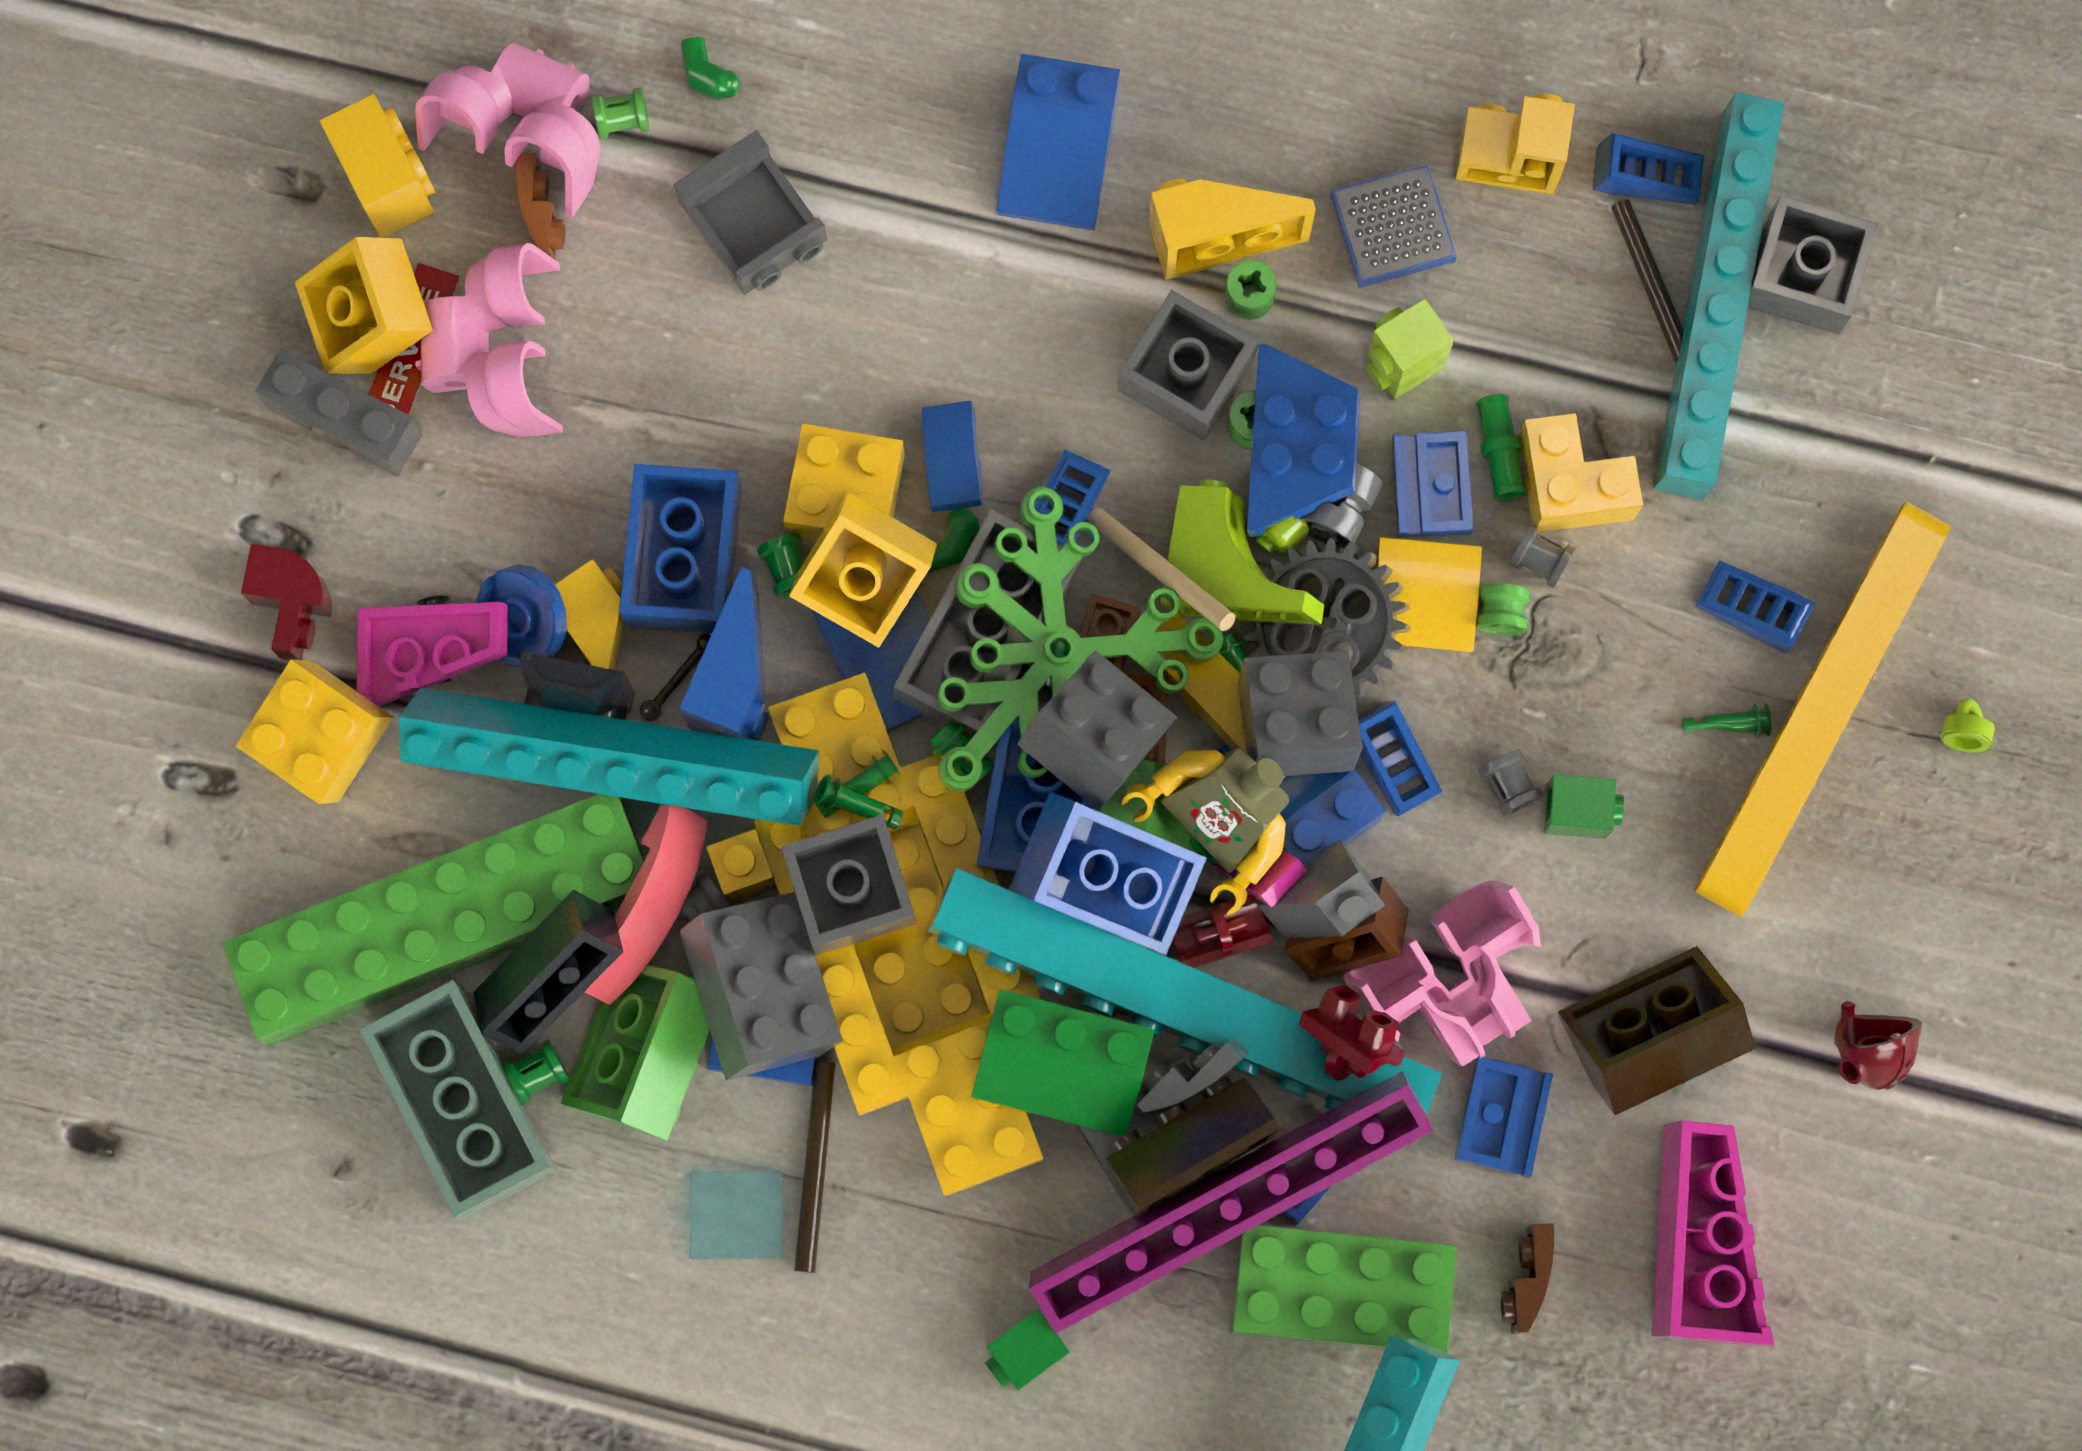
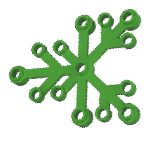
M1036 487L1030 490L1023 498L1019 508L1023 524L1034 531L1036 553L1027 546L1025 534L1017 528L1002 530L994 543L995 553L1001 560L1013 562L1040 585L1044 624L999 588L996 573L987 565L980 563L968 565L961 571L955 583V593L962 604L970 608L987 606L1030 641L999 644L994 639L983 638L977 641L970 651L972 666L976 670L986 673L995 670L998 666L1033 664L1021 679L966 683L961 678L952 677L946 679L939 687L937 700L940 706L947 711H959L965 705L1001 703L965 747L953 748L941 759L938 766L939 779L946 788L955 792L967 791L976 784L982 773L981 760L1017 716L1020 739L1039 713L1037 692L1049 678L1051 679L1053 697L1095 650L1104 658L1127 656L1155 679L1156 686L1162 692L1173 694L1180 691L1187 683L1188 670L1180 661L1166 660L1158 653L1182 652L1188 660L1203 663L1211 660L1219 652L1223 644L1222 631L1206 618L1192 620L1183 630L1155 632L1162 622L1171 620L1180 607L1179 597L1168 588H1160L1152 593L1147 600L1146 610L1124 635L1081 638L1075 630L1066 626L1061 582L1082 557L1090 555L1095 550L1100 536L1098 530L1092 524L1087 522L1077 523L1069 531L1066 544L1058 552L1055 525L1062 515L1063 503L1060 496L1054 490L1047 487ZM1037 499L1047 500L1051 504L1052 511L1049 514L1038 513L1034 508V501ZM1080 531L1086 532L1091 537V545L1089 547H1080L1074 540V534ZM1005 537L1015 538L1020 545L1019 551L1010 553L1004 550L1002 539ZM974 575L982 576L987 581V589L975 591L969 584V578ZM1158 597L1168 599L1172 607L1171 612H1159L1154 605L1155 599ZM1195 631H1207L1211 636V645H1199L1195 640ZM1055 641L1064 643L1068 649L1067 656L1063 658L1055 657L1051 653L1050 644ZM982 647L992 649L995 653V661L990 664L981 662L977 656V650ZM1168 668L1176 670L1180 676L1179 684L1170 685L1166 683L1163 678V671ZM949 686L958 687L963 694L962 701L958 703L948 701L944 694L945 689ZM1022 749V753L1018 758L1020 771L1029 778L1043 776L1048 769L1044 766L1039 770L1031 769L1026 763V755L1028 753ZM956 759L966 760L971 767L970 774L966 776L957 775L952 768L953 761Z

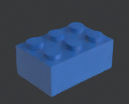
M634 464L619 612L626 627L713 633L733 585L742 489L737 471Z

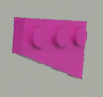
M502 602L358 608L357 692L377 706H382L417 692L420 688L430 687L507 656L508 604Z

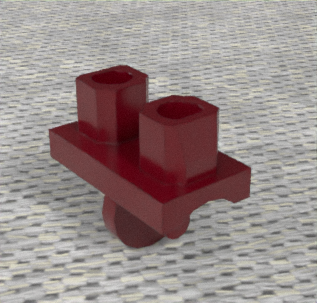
M1251 894L1247 895L1245 903L1231 915L1226 914L1235 905L1236 899L1182 916L1173 937L1179 961L1192 968H1198L1273 944L1263 911L1255 901L1257 898Z
M1345 985L1327 989L1319 1007L1303 1011L1298 1023L1299 1027L1322 1042L1320 1051L1327 1056L1324 1066L1325 1073L1335 1081H1342L1351 1074L1362 1079L1366 1074L1373 1073L1386 1063H1390L1394 1067L1401 1065L1405 1051L1394 1044L1399 1022L1387 1013L1377 1010L1364 1013L1362 1020L1357 1018L1355 1014L1361 1000L1360 995Z

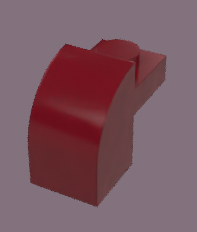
M251 544L241 594L251 605L279 609L271 650L281 660H302L304 649H311L315 636V620L310 619L311 614L331 617L332 600L328 587L311 564L295 552L282 548Z

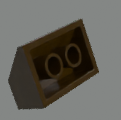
M1697 946L1558 1011L1559 1018L1593 1087L1614 1115L1635 1107L1756 1049L1744 1003Z
M1229 1076L1223 1077L1201 1091L1205 1100L1187 1110L1183 1103L1177 1104L1155 1118L1159 1125L1158 1128L1142 1137L1136 1129L1109 1145L1114 1154L1105 1159V1164L1137 1218L1275 1137L1280 1126L1245 1077L1232 1083Z

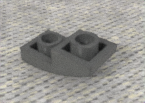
M1234 1038L1223 1045L1222 1048L1214 1041L1193 1062V1065L1199 1070L1197 1074L1184 1061L1174 1066L1171 1070L1162 1064L1141 1086L1148 1094L1137 1106L1145 1113L1181 1102L1221 1078L1244 1059L1249 1052Z

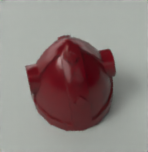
M1848 1000L1842 1003L1841 1019L1836 1026L1834 1044L1842 1058L1839 1062V1071L1843 1079L1850 1084L1861 1083L1874 1090L1885 1088L1888 1090L1893 1088L1897 1082L1903 1081L1915 1062L1919 1047V1036L1922 1031V1022L1916 1018L1902 1016L1856 1015L1854 1003Z

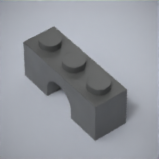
M282 349L278 351L255 390V393L267 409L309 431L315 427L330 434L347 445L355 455L397 477L423 435L416 421L410 415Z

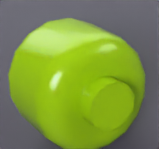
M1291 516L1265 528L1266 533L1258 536L1255 543L1269 555L1274 551L1280 555L1287 556L1288 548L1293 547L1296 549L1308 535L1310 527L1307 521L1300 520L1299 518L1295 520L1294 516Z

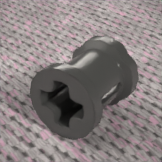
M1530 524L1509 564L1513 567L1522 565L1546 578L1547 585L1554 588L1576 548L1570 544L1563 547L1538 534V527Z
M1520 749L1506 753L1478 770L1481 777H1488L1502 804L1499 809L1503 816L1514 813L1543 796L1539 788L1533 787L1520 762L1523 757Z

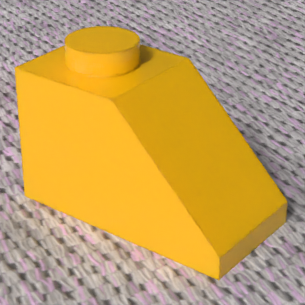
M592 559L555 584L561 594L566 609L567 632L591 666L616 670L625 626L619 614L622 582L611 567L602 572Z

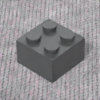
M1780 194L1769 213L1759 246L1748 307L1839 335L1852 316L1878 223Z
M1171 289L1119 372L1118 391L1205 441L1255 361L1259 340Z
M1095 650L1042 708L1017 745L1095 809L1100 811L1155 747L1177 716Z
M1348 650L1244 658L1237 685L1246 750L1256 763L1263 758L1274 760L1281 767L1284 776L1354 771L1363 746Z
M883 814L781 846L816 956L917 924Z

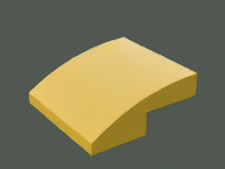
M1379 536L1376 568L1386 564L1393 570L1385 584L1399 582L1403 585L1404 589L1393 600L1405 602L1410 606V610L1398 615L1397 620L1409 625L1411 631L1396 634V641L1404 646L1466 652L1474 651L1481 571V545Z

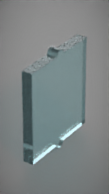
M690 1171V1210L685 1212V1218L690 1221V1259L783 1258V1220L788 1217L787 1211L783 1209V1171Z

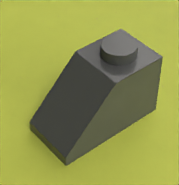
M1341 840L1304 865L1307 869L1305 874L1274 906L1269 907L1260 900H1255L1258 907L1285 939L1343 936L1386 906L1366 871Z

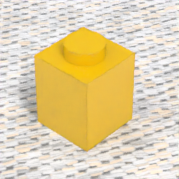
M756 829L706 846L721 890L729 904L777 887Z

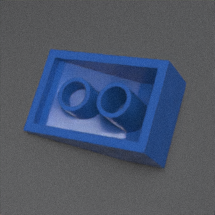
M1021 54L1012 100L996 215L1095 231L1119 94L1120 69Z
M741 567L679 709L689 729L693 731L759 741L769 719V713L764 711L766 700L759 593L751 570Z
M1018 716L998 739L977 860V867L1014 873L1017 871L1050 792L1094 809L1091 804L1049 770L1038 778H1029L1020 771L1018 758L1022 753V748L1017 745L1020 740ZM1026 755V763L1031 769L1039 770L1043 768V765L1031 755Z
M1226 744L1217 749L1221 754L1231 750ZM1355 769L1354 771L1286 776L1282 784L1279 785L1288 795L1289 803L1280 814L1286 822L1283 850L1298 858L1303 866L1339 840L1347 847L1378 824L1386 812V809Z
M1050 792L1009 889L1032 901L1166 955L1207 858Z

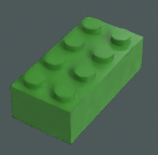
M1257 1225L1241 1234L1239 1239L1231 1333L1386 1349L1389 1339L1393 1335L1414 1337L1448 1353L1457 1245Z

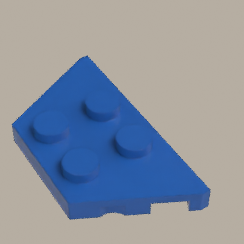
M1259 344L1247 521V531L1250 537H1258L1265 534V528L1291 516H1294L1296 520L1309 514L1322 503H1333L1355 493L1360 408L1358 388L1267 344Z

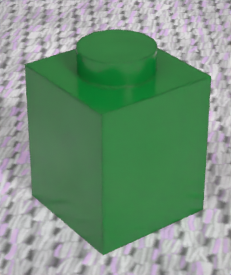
M1554 774L1547 783L1544 834L1606 839L1614 830V825H1621L1623 819L1624 796L1616 794V779Z
M1036 1309L986 1346L992 1357L984 1363L1002 1388H1005L1012 1382L1015 1388L1020 1391L1070 1354L1059 1336L1054 1333L1041 1311Z

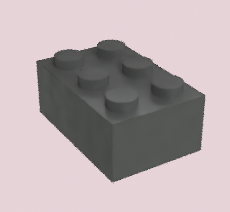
M795 892L702 913L679 930L725 1080L819 1057L842 1042Z

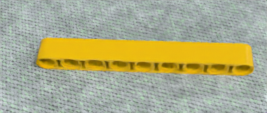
M1907 501L1903 503L1694 890L1696 894L1740 918L1743 916L1879 665L1952 525Z

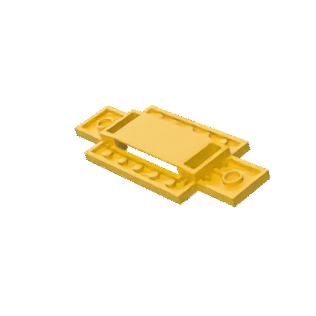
M865 672L768 707L782 745L819 750L818 785L827 774L831 776V782L836 778H840L841 785L874 763L872 755L877 760L883 757L884 754L881 749L889 755L901 773V777L897 773L889 777L892 784L885 780L863 795L903 811L899 827L895 830L889 827L887 829L917 924L816 956L842 1037V1042L834 1048L858 1115L861 1116L909 1098L944 1197L1043 1161L1044 1159L1027 1112L971 1098L999 989L1041 999L1037 987L1033 985V976L1016 969L1014 976L996 971L984 964L987 956L968 948L965 955L956 954L935 944L938 936L927 932L949 877L956 868L999 886L993 869L977 867L981 835L965 792L949 790L940 781L938 766L943 758L941 754L903 767L899 766ZM814 802L801 826L759 819L754 820L779 894L795 892L781 846L867 819L841 808L825 818ZM884 809L883 816L888 821L891 811Z

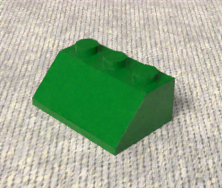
M999 989L971 1098L1123 1137L1127 1133L1140 1090L1155 1029Z

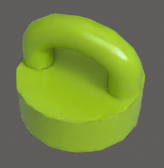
M1965 698L1958 703L1956 714H1950L1944 718L1940 738L1945 745L1957 751L1968 753L1983 752L1991 748L1993 744L1995 726L1991 721L1983 717L1982 710L1976 701L1971 698Z

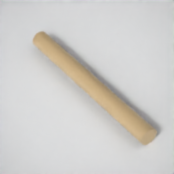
M1096 507L1089 513L1087 522L1095 526L1098 532L1165 586L1174 591L1181 599L1221 631L1231 628L1235 622V614L1101 507Z

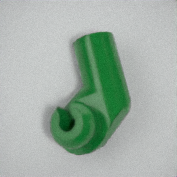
M693 37L681 42L687 82L693 90L716 100H721L724 97L732 98L738 93L740 81L737 74L733 71H725L723 68L708 61L705 39Z
M967 508L955 509L949 514L947 518L949 525L942 542L937 543L933 561L927 573L963 561L980 530L979 521L972 511Z

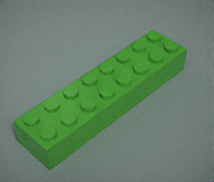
M597 794L222 942L256 1039L271 1046L515 950L573 889L612 911L620 908L645 861V857L622 798Z

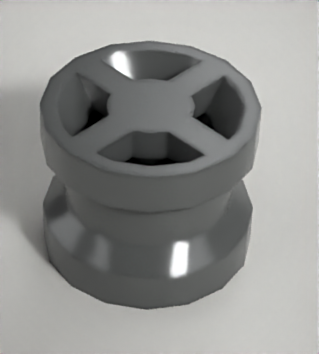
M704 873L697 878L696 886L688 892L681 911L688 921L691 922L702 913L731 907V905L708 875Z

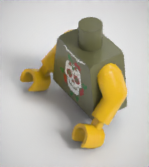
M1237 747L1224 754L1217 750H1187L1151 777L1154 781L1149 785L1142 783L1131 785L1126 790L1121 806L1133 797L1143 799L1147 806L1141 808L1133 817L1134 822H1141L1150 816L1155 799L1164 793L1165 797L1160 802L1229 874L1234 869L1239 871L1234 879H1226L1212 891L1210 901L1213 902L1222 890L1231 891L1236 898L1235 905L1226 914L1231 915L1245 903L1248 885L1251 882L1256 885L1283 851L1286 822L1280 814L1289 803L1288 795L1279 787L1283 782L1284 774L1279 764L1274 760L1263 758L1256 763L1244 749Z

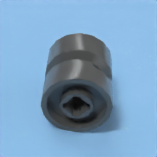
M1356 463L1355 493L1333 503H1322L1313 512L1299 518L1308 522L1310 527L1308 535L1327 544L1329 538L1334 539L1338 542L1341 549H1345L1349 542L1355 544L1365 523L1361 512L1371 510L1383 482L1372 471Z

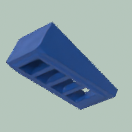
M1611 133L1597 147L1592 188L1595 191L1613 195L1696 205L1700 200L1704 155ZM1622 158V160H1621V168H1620V172H1619V171H1618V168H1619V159ZM1636 160L1642 161L1640 177L1634 175ZM1657 163L1663 164L1661 182L1655 180ZM1676 166H1683L1681 186L1674 185Z
M1064 450L1045 486L1054 490L1060 496L1063 507L1076 512L1074 519L1061 515L1057 522L1058 525L1068 529L1065 536L1056 533L1057 544L1061 546L1066 544L1067 535L1075 524L1087 522L1088 515L1093 510L1111 472L1110 469L1068 450ZM1068 468H1073L1095 478L1091 486L1065 476ZM1062 485L1084 495L1083 502L1080 503L1058 493L1059 486ZM1038 499L1034 506L1035 510L1040 514H1049L1052 511L1049 509L1051 504L1045 499ZM1082 531L1074 534V540L1076 543Z
M1719 560L1695 606L1786 654L1797 640L1815 603L1793 591ZM1726 580L1735 583V586L1724 605L1717 602L1716 599ZM1746 589L1754 593L1743 613L1735 608ZM1765 599L1773 604L1764 621H1761L1754 617L1762 601ZM1782 609L1791 613L1783 630L1774 626Z
M1385 701L1358 716L1363 746L1360 756L1396 816L1404 814L1443 792L1396 701ZM1386 721L1390 729L1370 739L1366 731ZM1397 739L1401 747L1380 758L1376 750ZM1408 757L1412 765L1390 777L1386 769ZM1418 775L1422 784L1399 795L1396 787Z

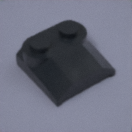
M522 651L520 665L524 680L528 686L524 704L626 720L627 714L631 713L635 691L625 672Z

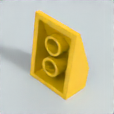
M1186 179L1170 180L1161 184L1157 188L1158 191L1151 192L1149 229L1165 281L1309 242L1316 210L1313 199L1202 179L1188 183Z

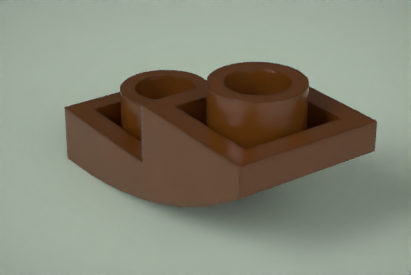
M1554 1223L1532 1224L1526 1227L1527 1237H1519L1521 1269H1529V1278H1516L1508 1281L1509 1291H1501L1500 1298L1502 1322L1511 1323L1512 1334L1529 1332L1544 1301L1553 1264Z

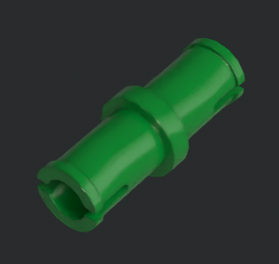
M1504 394L1485 396L1476 402L1485 441L1480 446L1482 457L1488 459L1494 488V499L1499 501L1513 500L1527 493L1518 453L1522 450L1521 439L1514 435L1508 404L1509 397Z

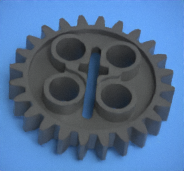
M1331 538L1328 539L1324 552H1321L1319 546L1313 540H1308L1306 547L1307 555L1302 556L1293 547H1289L1288 557L1290 563L1285 566L1274 558L1270 560L1276 574L1272 579L1269 577L1267 579L1286 588L1301 590L1304 583L1309 579L1319 578L1322 583V593L1317 600L1324 604L1323 618H1328L1330 615L1336 620V625L1334 629L1325 628L1323 630L1321 627L1313 624L1248 621L1256 625V630L1244 635V640L1260 645L1249 657L1314 653L1317 647L1318 653L1332 652L1338 644L1349 642L1353 649L1350 665L1354 692L1357 697L1363 699L1366 697L1364 682L1368 680L1379 687L1383 685L1382 679L1377 672L1381 667L1396 671L1397 666L1388 657L1391 651L1406 652L1407 648L1396 641L1395 638L1396 634L1411 631L1409 625L1397 620V616L1410 610V606L1405 602L1393 600L1404 589L1403 585L1399 582L1385 584L1393 570L1386 564L1373 570L1377 556L1371 551L1365 553L1358 560L1359 546L1352 542H1349L1342 554H1340L1338 542ZM1342 579L1344 580V587L1339 591L1335 599V585L1338 580ZM1359 594H1367L1370 599V608L1367 614L1362 618L1351 619L1348 613V605L1351 599ZM1302 626L1305 632L1304 643L1296 651L1288 652L1284 646V636L1292 627Z

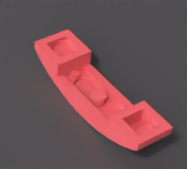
M661 804L641 841V844L651 850L615 915L623 953L584 991L585 993L608 1005L612 1004L635 981L655 955L674 924L693 883L703 852L708 820L685 807Z

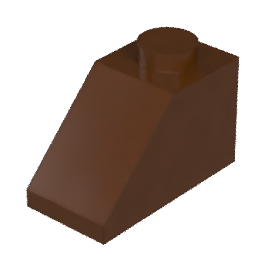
M1383 876L1371 881L1386 906L1345 935L1289 938L1286 941L1285 950L1311 982L1401 956L1409 909Z

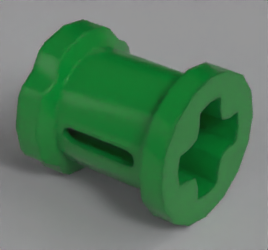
M799 533L780 535L763 543L757 549L760 559H766L776 584L773 587L776 598L789 597L797 572L804 562L799 549L802 543Z
M549 1039L542 1042V1049L515 1063L507 1060L502 1063L503 1070L523 1105L531 1102V1095L558 1081L562 1084L570 1081L567 1070Z

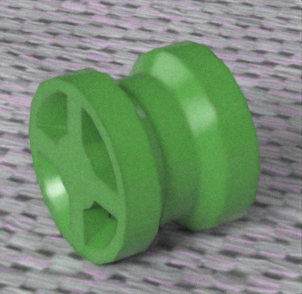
M1257 260L1242 261L1233 267L1229 272L1225 290L1226 304L1233 314L1242 319L1252 320L1259 319L1268 313L1273 306L1277 288L1276 276L1272 269L1265 263ZM1251 281H1252L1251 284L1242 286V284H1245V283H1247V282H1251Z
M1256 390L1244 392L1234 400L1230 408L1228 420L1230 437L1237 445L1252 450Z
M1498 583L1479 587V600L1483 603L1482 614L1477 617V630L1488 634L1506 636L1521 635L1528 631V620L1523 615L1524 606L1530 602L1529 589L1518 585Z

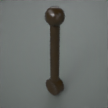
M703 634L697 639V648L653 700H646L641 704L640 713L645 720L655 721L660 717V706L702 658L711 637L710 634Z

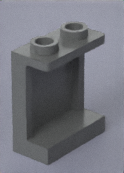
M757 130L673 184L678 202L744 295L755 288L757 291H761L770 287L781 277L783 269L795 261L805 263L811 260L823 249V243L827 241L825 225L820 218L815 219L770 156L769 147Z

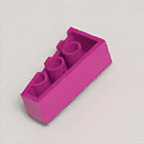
M1683 1120L1664 1125L1652 1337L1747 1346H1774L1771 1326H1767L1762 1301L1766 1298L1762 1278H1758L1752 1246L1756 1244L1752 1224L1748 1223L1743 1196L1746 1195L1733 1125Z

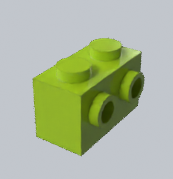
M1426 298L1404 312L1400 307H1397L1383 315L1375 323L1377 329L1374 330L1366 358L1368 364L1365 366V370L1371 382L1379 391L1386 389L1392 399L1396 400L1445 368L1454 339Z

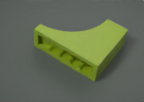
M1204 479L1200 481L1199 486L1180 485L1168 562L1235 614V620L1322 624L1323 603L1306 591L1290 589L1270 582L1256 564L1250 551L1245 529L1246 502L1230 490L1229 484L1218 480ZM1161 597L1160 604L1171 610L1170 601ZM1179 597L1180 607L1176 614L1186 618H1205Z

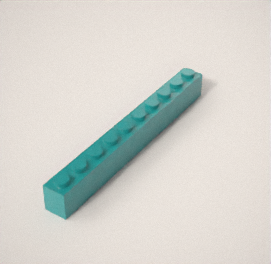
M958 868L951 873L927 932L938 936L935 944L946 950L960 955H965L967 948L987 956L984 964L996 971L1014 976L1016 969L1030 974L1036 977L1033 985L1039 989L1057 996H1063L1064 991L1068 990L1084 997L1081 1004L1083 1007L1104 1016L1111 1017L1113 1010L1132 1017V1024L1155 1029V1037H1160L1163 1030L1181 1038L1178 1046L1200 1056L1214 1041L1222 1048L1223 1045L1235 1038L1249 1054L1232 1070L1253 1078L1257 1077L1259 1071L1277 1078L1275 1087L1286 1093L1305 1098L1308 1091L1326 1099L1323 1107L1327 1110L1333 1109L1403 1071L1427 1114L1442 1073L1403 1057L1402 1063L1399 1066L1394 1067L1390 1063H1386L1373 1073L1366 1074L1362 1079L1351 1074L1342 1081H1335L1325 1073L1324 1066L1327 1056L1320 1051L1322 1042L1298 1026L1301 1013L1032 901Z

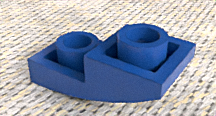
M972 401L923 407L924 454L932 512L981 506V463L977 454L976 415Z

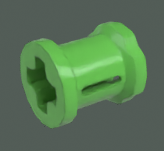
M642 87L634 88L632 94L603 98L600 94L592 95L594 115L600 139L608 138L610 132L639 128L641 132L650 131Z

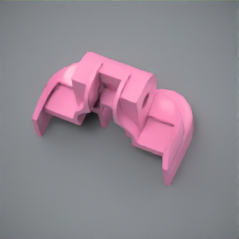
M515 42L508 45L502 52L491 73L483 68L471 65L461 66L454 72H442L431 80L416 102L417 148L425 151L446 120H450L474 131L476 151L483 154L498 133L499 125L512 113L518 114L524 118L519 122L506 142L504 148L505 164L512 167L528 143L540 147V161L563 171L565 174V215L573 218L594 185L599 162L598 135L592 124L583 115L578 113V110L590 94L589 75L576 70L573 63L562 64L544 56V52L541 49L535 52Z
M521 243L496 247L486 258L469 267L466 273L465 296L438 297L425 301L424 305L433 331L421 339V360L416 361V367L421 371V385L432 393L467 389L468 400L476 419L492 431L517 437L563 433V427L560 423L540 412L531 404L524 385V359L545 356V349L535 342L524 341L498 345L489 353L490 332L508 326L522 328L545 325V317L536 312L528 303L522 284V276L560 271V263L534 244Z
M1496 880L1486 881L1465 890L1441 906L1430 918L1431 924L1447 950L1457 955L1466 978L1446 989L1434 976L1433 967L1418 942L1410 937H1404L1401 956L1347 971L1343 976L1348 987L1360 995L1359 1005L1367 1012L1375 1010L1385 1012L1397 1020L1399 1025L1419 1010L1431 1033L1445 1053L1462 1067L1476 1057L1482 1058L1485 1056L1483 1046L1501 1034L1510 1039L1515 1036L1517 1030L1532 1021L1500 970L1496 959L1518 947L1526 945L1541 947L1539 926L1533 919L1531 912L1515 886ZM1398 1030L1396 1031V1036L1394 1040L1396 1042H1398L1400 1037V1032Z

